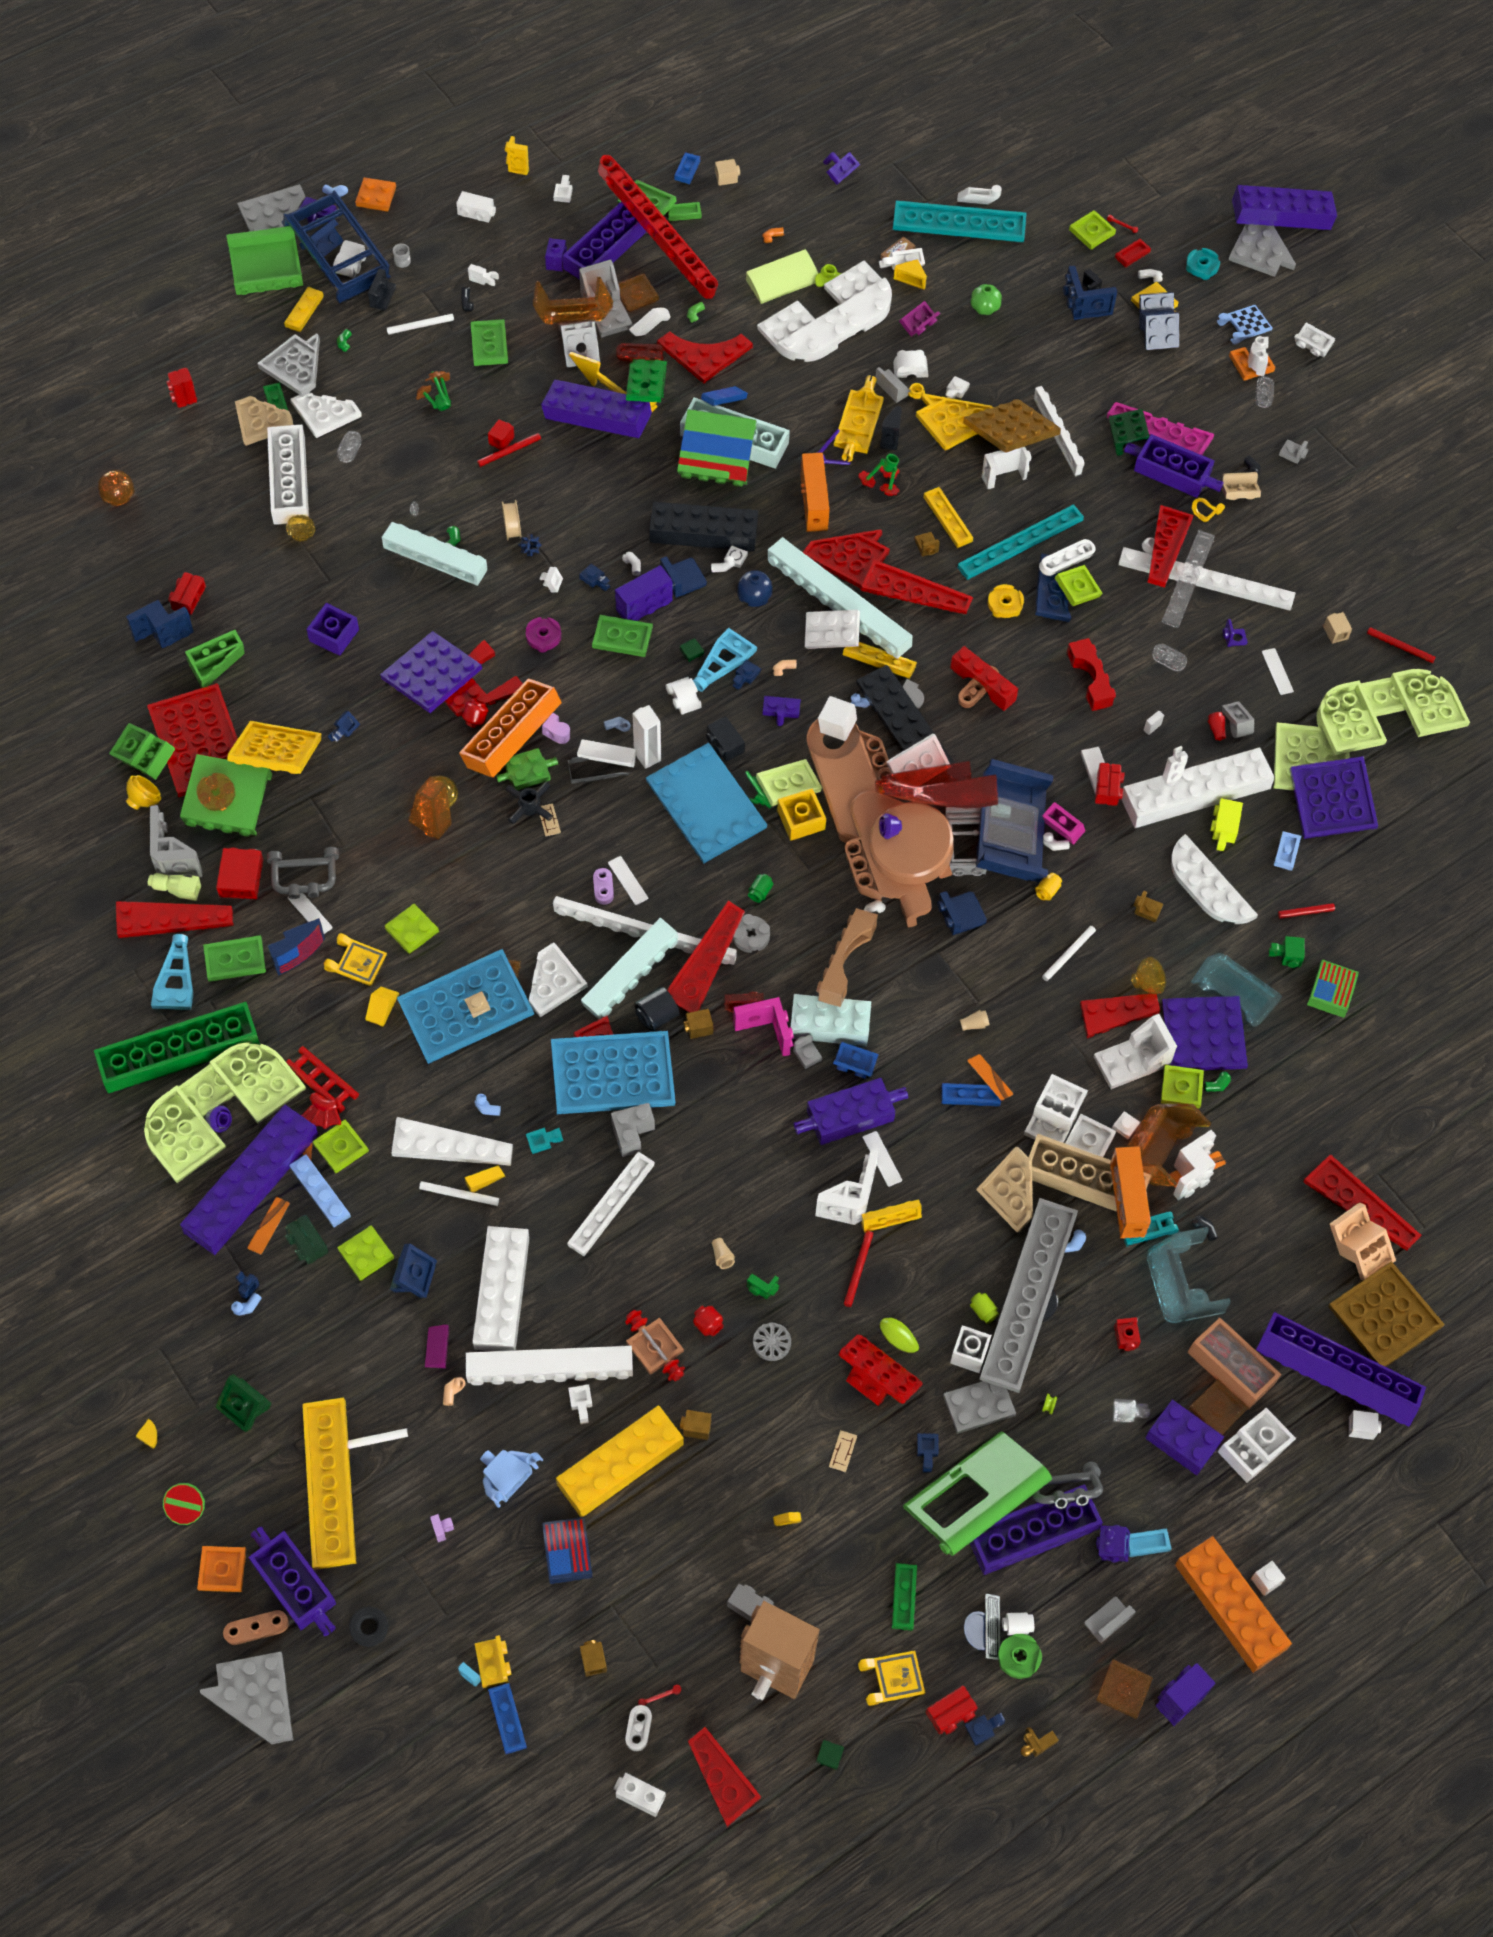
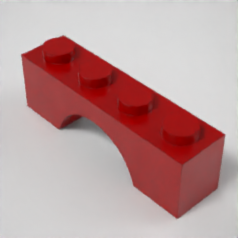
M1089 638L1069 643L1067 655L1072 667L1087 671L1094 681L1088 686L1086 699L1091 710L1095 711L1113 706L1116 693L1109 684L1108 674L1104 673L1101 659H1098L1096 655L1095 645L1091 643Z
M963 646L952 656L950 669L963 679L970 677L977 680L988 692L990 700L1003 711L1016 701L1018 688L967 647Z

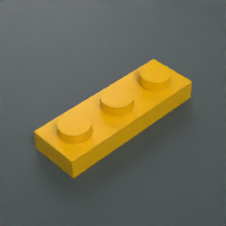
M307 287L284 322L285 327L301 332L324 297L323 292Z
M919 1199L861 1214L864 1233L922 1218Z

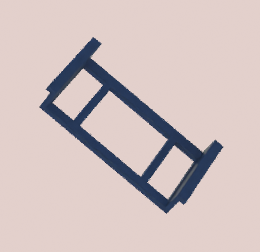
M335 190L333 193L289 214H283V221L281 223L284 227L290 226L336 289V300L339 303L370 289L378 269L385 270L386 277L390 279L389 264ZM334 204L339 208L303 227L298 222ZM343 214L368 249L330 267L306 232ZM371 254L380 264V266L344 284L335 274V272Z

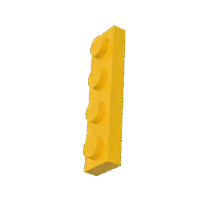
M940 487L925 492L924 499L956 547L959 548L973 542V536Z
M859 642L857 647H845L843 650L844 656L878 668L888 665L893 673L909 679L917 662L901 656L897 659L884 650Z

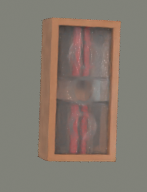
M1221 1318L1215 1321L1198 1337L1187 1352L1248 1410L1275 1385L1282 1375Z

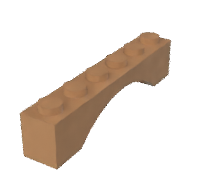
M856 908L854 914L849 916L848 927L842 931V940L836 944V953L830 957V966L824 970L823 982L819 981L818 1001L841 1007L847 994L848 985L843 969L844 962L854 949L871 940L877 926L878 914Z

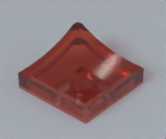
M750 992L748 994L725 995L724 1009L734 1013V1007L764 1001V993Z

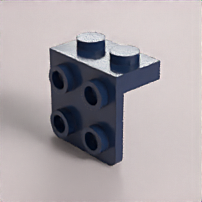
M667 556L660 559V565L672 579V592L676 598L707 585L706 579L693 558H688L671 565Z
M947 891L940 893L937 906L945 918L946 926L950 928L953 935L986 924L985 914L973 892H967L953 898L949 897Z

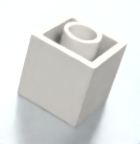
M832 696L828 698L818 717L821 733L846 741L857 720L854 704Z
M962 1326L950 1363L980 1373L992 1335Z

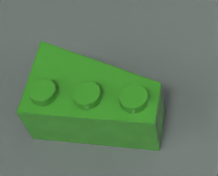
M236 630L185 651L187 662L201 688L209 686L245 654L243 643Z

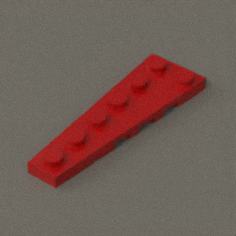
M1163 505L1160 506L1148 583L1165 588L1194 515Z
M875 559L861 586V591L965 615L973 599L972 596Z
M729 900L667 989L676 1004L688 1013L700 1010L745 913L744 910Z
M116 902L118 938L234 926L232 906Z
M1331 1154L1303 1181L1306 1185L1345 1211L1350 1210L1358 1203L1364 1204L1370 1221L1385 1228L1389 1240L1406 1251L1421 1237L1419 1232Z

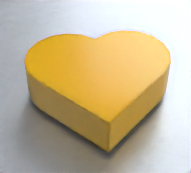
M788 1512L774 1516V1525L782 1526L801 1522V1514L799 1512Z

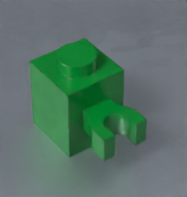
M1285 936L1282 945L1271 943L1269 956H1282V965L1291 968L1301 967L1305 958V938Z

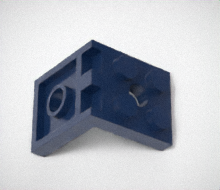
M1069 266L1068 272L1065 274L1066 283L1063 285V294L1067 296V307L1071 309L1073 319L1113 315L1117 296L1116 287L1083 291L1076 267Z

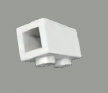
M462 191L457 201L458 215L488 223L491 217L495 215L496 207H494L493 199Z
M625 1773L623 1778H618L614 1787L616 1798L654 1817L657 1816L666 1797L665 1792Z

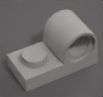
M1239 701L1222 706V712L1230 720V730L1234 738L1254 733V718Z

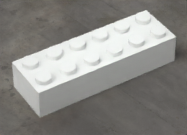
M303 425L267 427L270 500L273 523L309 522L306 448Z
M488 1226L473 1335L474 1350L516 1351L529 1246L528 1229Z

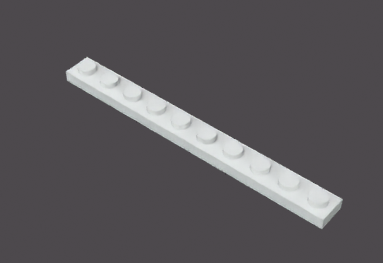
M1124 547L1119 565L1149 573L1152 554ZM1175 561L1169 579L1286 610H1291L1295 597V592Z
M557 896L553 902L554 912H557L559 915H568L578 921H588L599 927H608L615 932H625L632 937H642L653 926ZM678 933V942L674 947L682 949L686 953H693L702 939ZM728 948L722 963L734 965L737 950Z

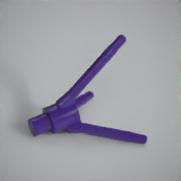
M837 429L816 453H823L840 430ZM823 455L824 464H851L848 461L827 460Z

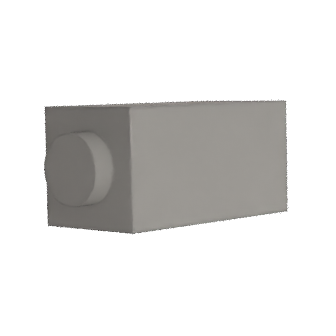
M738 1584L727 1601V1607L751 1622L752 1613L757 1605L761 1606L763 1601L771 1605L774 1602L766 1596L761 1598L755 1594L756 1591L746 1584L744 1586Z

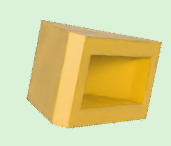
M918 259L895 266V280L923 290L925 289L927 276Z
M384 987L374 991L370 997L366 1021L384 1027L399 996V992Z

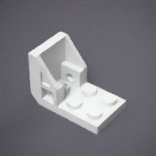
M1157 1014L1132 1032L1128 1041L1097 1052L1093 1057L1110 1089L1162 1070L1165 1065L1171 1063L1177 1045L1160 1014Z
M871 1148L870 1155H865L859 1183L845 1181L819 1193L815 1216L853 1225L862 1221L861 1214L866 1213L879 1150Z

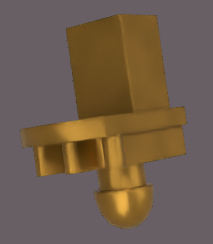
M1028 1727L1023 1738L1027 1746L1024 1745L1021 1748V1754L1028 1757L1033 1753L1036 1757L1055 1745L1059 1740L1053 1731L1038 1739L1033 1730Z

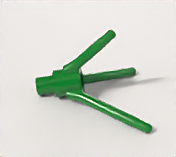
M746 771L745 774L758 792L754 799L749 798L751 803L766 805L770 809L772 806L756 777H752Z

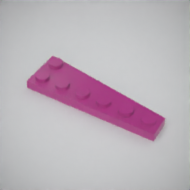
M1115 402L1107 413V418L1109 419V416L1138 409ZM1143 411L1149 437L1153 434L1200 455H1203L1214 438V434L1197 428L1190 429L1184 427L1182 423L1178 422L1175 424L1169 422L1167 418H1156L1151 413Z

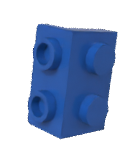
M841 1042L833 1064L837 1065L836 1069L848 1072V1069L856 1071L855 1076L866 1079V1076H872L879 1054Z

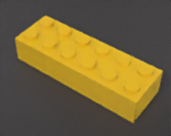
M658 1405L556 1477L557 1486L578 1515L584 1517L684 1445V1438Z

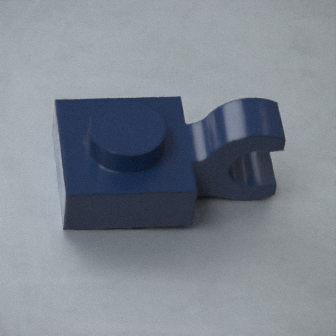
M590 564L579 574L580 579L592 588L595 585H598L604 591L610 588V585L607 584L610 580L603 571L593 564Z
M745 660L736 670L733 687L739 690L745 682L751 684L761 673V668Z
M345 711L334 723L337 728L330 732L327 737L331 742L334 740L337 742L343 735L349 737L360 723L349 711Z
M242 1271L236 1276V1280L240 1283L238 1289L240 1296L248 1301L260 1285L258 1279L252 1274L246 1277Z
M917 1433V1456H923V1472H932V1457H938L939 1454L938 1434Z
M1002 1713L988 1721L985 1715L965 1724V1728L976 1746L994 1737L993 1729L1003 1725L1005 1719Z

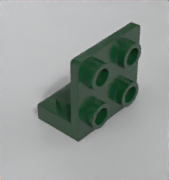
M1143 409L1109 416L1110 430L1117 456L1124 454L1123 447H1126L1125 443L1149 438Z

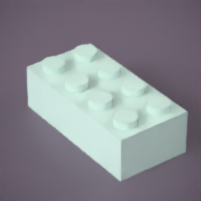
M794 994L791 1020L794 1039L811 1034L813 1037L812 1041L838 1044L844 1042L850 1045L867 1046L871 1001L844 999L841 1007L818 1001L819 996Z

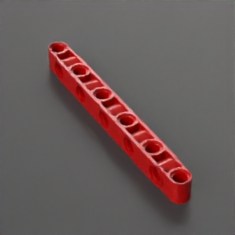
M609 155L602 156L598 166V173L609 188L691 285L704 298H713L718 287L716 278L615 159Z

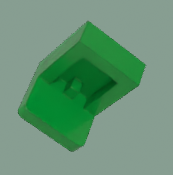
M751 1274L747 1279L748 1290L752 1294L760 1295L767 1300L770 1295L774 1296L780 1287L778 1285L779 1277L775 1275L771 1282L767 1284L754 1274Z

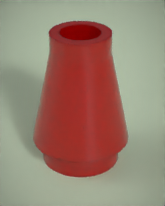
M1222 712L1210 714L1207 722L1215 736V740L1225 739V716H1223Z

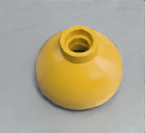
M139 775L131 776L128 779L126 786L128 798L126 802L130 807L138 810L140 807H150L160 802V791L151 781Z

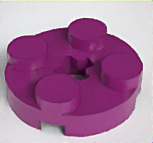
M537 617L527 624L526 641L539 652H547V650L556 647L562 639L560 625L552 618L541 619V617ZM540 632H547V635L541 636Z

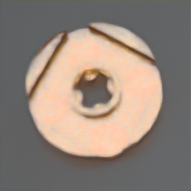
M213 773L211 776L202 778L197 786L198 799L208 810L224 811L235 798V786L229 777L221 773ZM219 788L220 794L214 796L212 790Z

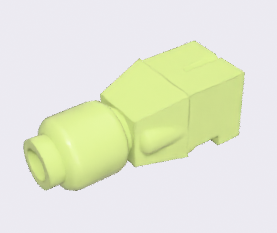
M155 873L148 878V886H152L154 890H168L169 893L180 899L196 901L201 888L198 876L189 878L183 875H170L169 877L166 874Z

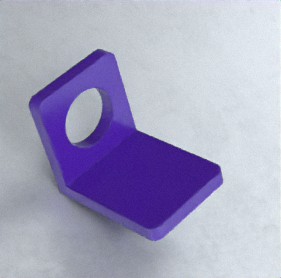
M1227 619L1226 626L1223 628V637L1226 639L1227 647L1247 645L1248 641L1245 630H1234L1231 619ZM1234 634L1241 635L1242 640H1233Z

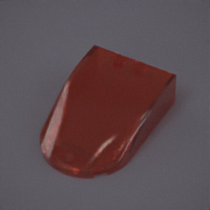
M970 761L884 775L881 777V780H875V791L877 793L907 801L954 808H981L998 805L996 775L971 778Z

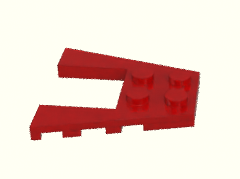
M483 640L468 656L483 664L495 656V651ZM515 676L486 694L475 680L471 678L444 702L459 717L462 716L468 701L477 699L490 706L495 704V701L504 698L506 700L509 699L523 683Z

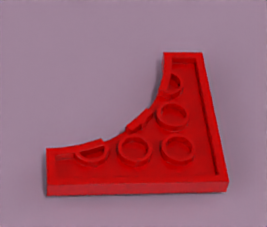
M671 332L657 340L658 346L703 384L753 348V343L742 334L731 340L715 344L689 342Z

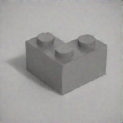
M646 1103L611 1113V1123L622 1157L641 1152V1141L638 1134L655 1130V1120L650 1104Z

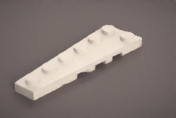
M400 1117L396 1119L392 1156L511 1166L513 1144Z

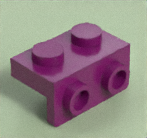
M924 301L900 319L899 322L911 337L916 333L919 336L926 330V325L932 326L938 321L936 317L940 315V312L934 313Z

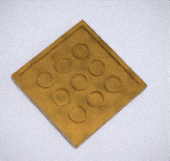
M1019 399L964 417L963 424L1005 453L1061 434L1059 426Z
M1392 1261L1328 1306L1371 1360L1385 1367L1392 1364L1445 1325Z

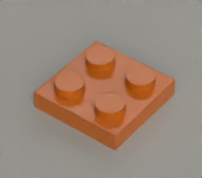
M363 178L355 201L356 206L388 211L396 189V183Z
M202 1546L197 1589L199 1591L242 1592L246 1548Z

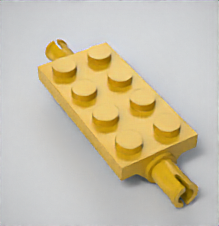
M871 375L867 376L864 387L860 390H850L839 425L840 432L834 441V447L844 449L842 454L844 461H846L847 456H849L848 462L852 461L854 451L868 454L884 401V397L876 395L873 390L877 381L874 376H872L871 381Z

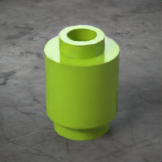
M978 1293L972 1297L970 1307L981 1321H985L988 1324L999 1316L998 1308L986 1293Z

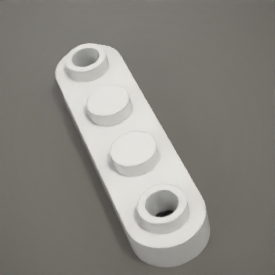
M1081 540L1045 557L1040 562L1039 568L1045 575H1054L1090 558L1095 552V545L1089 540Z

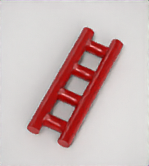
M302 1046L298 1050L302 1056L294 1063L290 1059L286 1063L303 1082L319 1093V1095H322L327 1100H337L339 1105L337 1111L342 1113L345 1110V1106L342 1103L349 1096L355 1100L359 1093ZM307 1061L315 1066L308 1075L300 1069ZM321 1072L329 1078L322 1087L314 1081ZM335 1084L343 1090L336 1098L328 1093Z

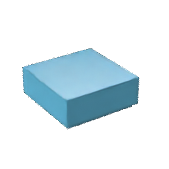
M463 1662L458 1668L460 1675L473 1686H477L481 1681L480 1676Z

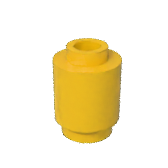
M1050 873L1046 878H1043L1035 888L1038 898L1041 900H1051L1061 887L1062 879L1055 873Z

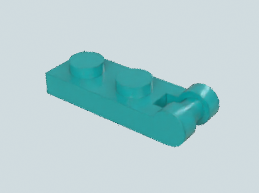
M1172 1212L1150 1217L1151 1223L1145 1237L1123 1238L1125 1245L1129 1246L1177 1233L1179 1229L1177 1224L1173 1222ZM1161 1222H1165L1166 1227H1162Z

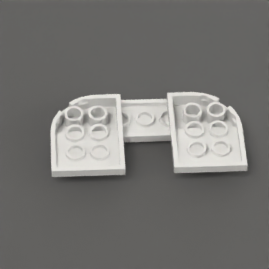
M862 261L824 284V289L839 304L837 307L815 319L799 301H796L759 323L757 329L781 355L794 361L795 358L805 359L804 362L821 359L838 349V344L862 329L864 332L885 319L890 311L892 298L891 287L887 279H881L865 261Z

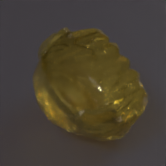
M296 515L288 520L286 532L296 541H306L314 535L315 526L309 516Z

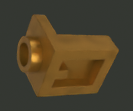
M932 532L915 536V542L922 557L939 552L940 542L938 539L935 540Z
M1143 891L1142 895L1137 896L1135 900V914L1156 922L1163 904L1147 898V892Z

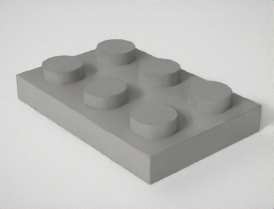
M985 1381L943 1394L957 1434L1016 1416L1008 1390Z

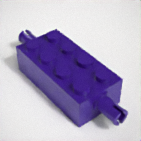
M1151 434L1143 447H1139L1131 442L1125 447V453L1137 457L1135 472L1197 498L1205 486L1217 492H1220L1223 487V481L1210 477L1214 460Z
M878 1078L808 1101L807 1113L809 1118L794 1122V1129L797 1130V1135L813 1129L820 1145L893 1122L896 1111L892 1103L908 1099V1093L905 1091V1087L888 1092L882 1078Z
M262 1527L257 1528L261 1537L254 1530L251 1533V1537L260 1549L249 1556V1559L300 1630L315 1622L324 1636L329 1635L330 1633L325 1626L331 1632L336 1627L325 1613L336 1605L334 1597L285 1531L270 1540Z

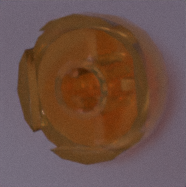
M120 470L105 472L98 482L101 499L113 506L127 503L132 494L134 495L135 493L131 478Z

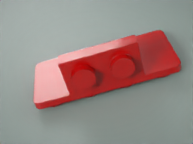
M862 1335L854 1337L839 1352V1356L853 1366L846 1381L878 1406L883 1402L887 1393L899 1403L904 1404L923 1384L915 1375L907 1371Z

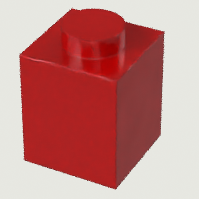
M498 420L488 432L489 445L499 450L506 448L514 439V426L502 420Z

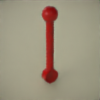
M1108 215L1107 221H1113L1132 230L1133 233L1138 232L1137 227H1132L1115 219L1112 215Z
M675 1685L669 1691L647 1699H639L638 1705L646 1706L647 1703L670 1694H680L681 1687Z

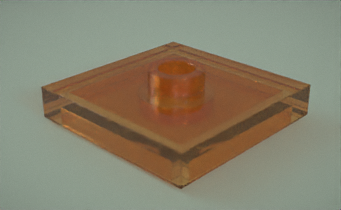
M644 273L618 283L620 299L629 312L659 300L657 292Z
M1217 1379L1189 1409L1203 1422L1223 1435L1248 1410V1407Z
M1112 1659L1096 1701L1137 1719L1153 1677Z

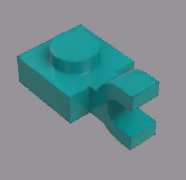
M545 1128L526 1134L532 1154L550 1149V1142L557 1143L563 1141L560 1128L547 1133Z

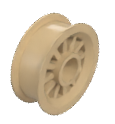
M516 500L515 503L504 504L502 502L507 541L511 537H520L521 539Z

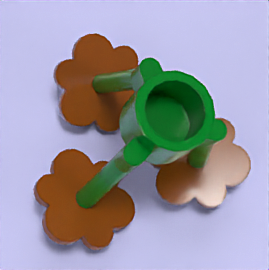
M432 371L428 375L429 378L425 381L432 380L436 384L439 394L435 396V402L428 395L431 391V385L420 387L417 391L416 399L419 400L426 397L434 409L438 408L439 411H444L451 407V401L444 382L450 380V373Z

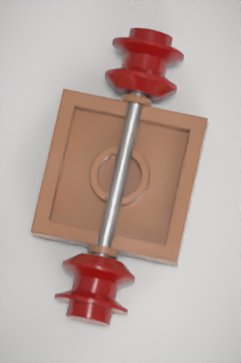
M641 1310L630 1312L626 1316L625 1324L632 1325L631 1332H639L626 1340V1344L632 1346V1352L650 1375L664 1366L662 1373L669 1374L668 1381L679 1380L684 1375L685 1367H679V1360L673 1359L684 1352L682 1346L660 1318L646 1327L648 1319L641 1318Z

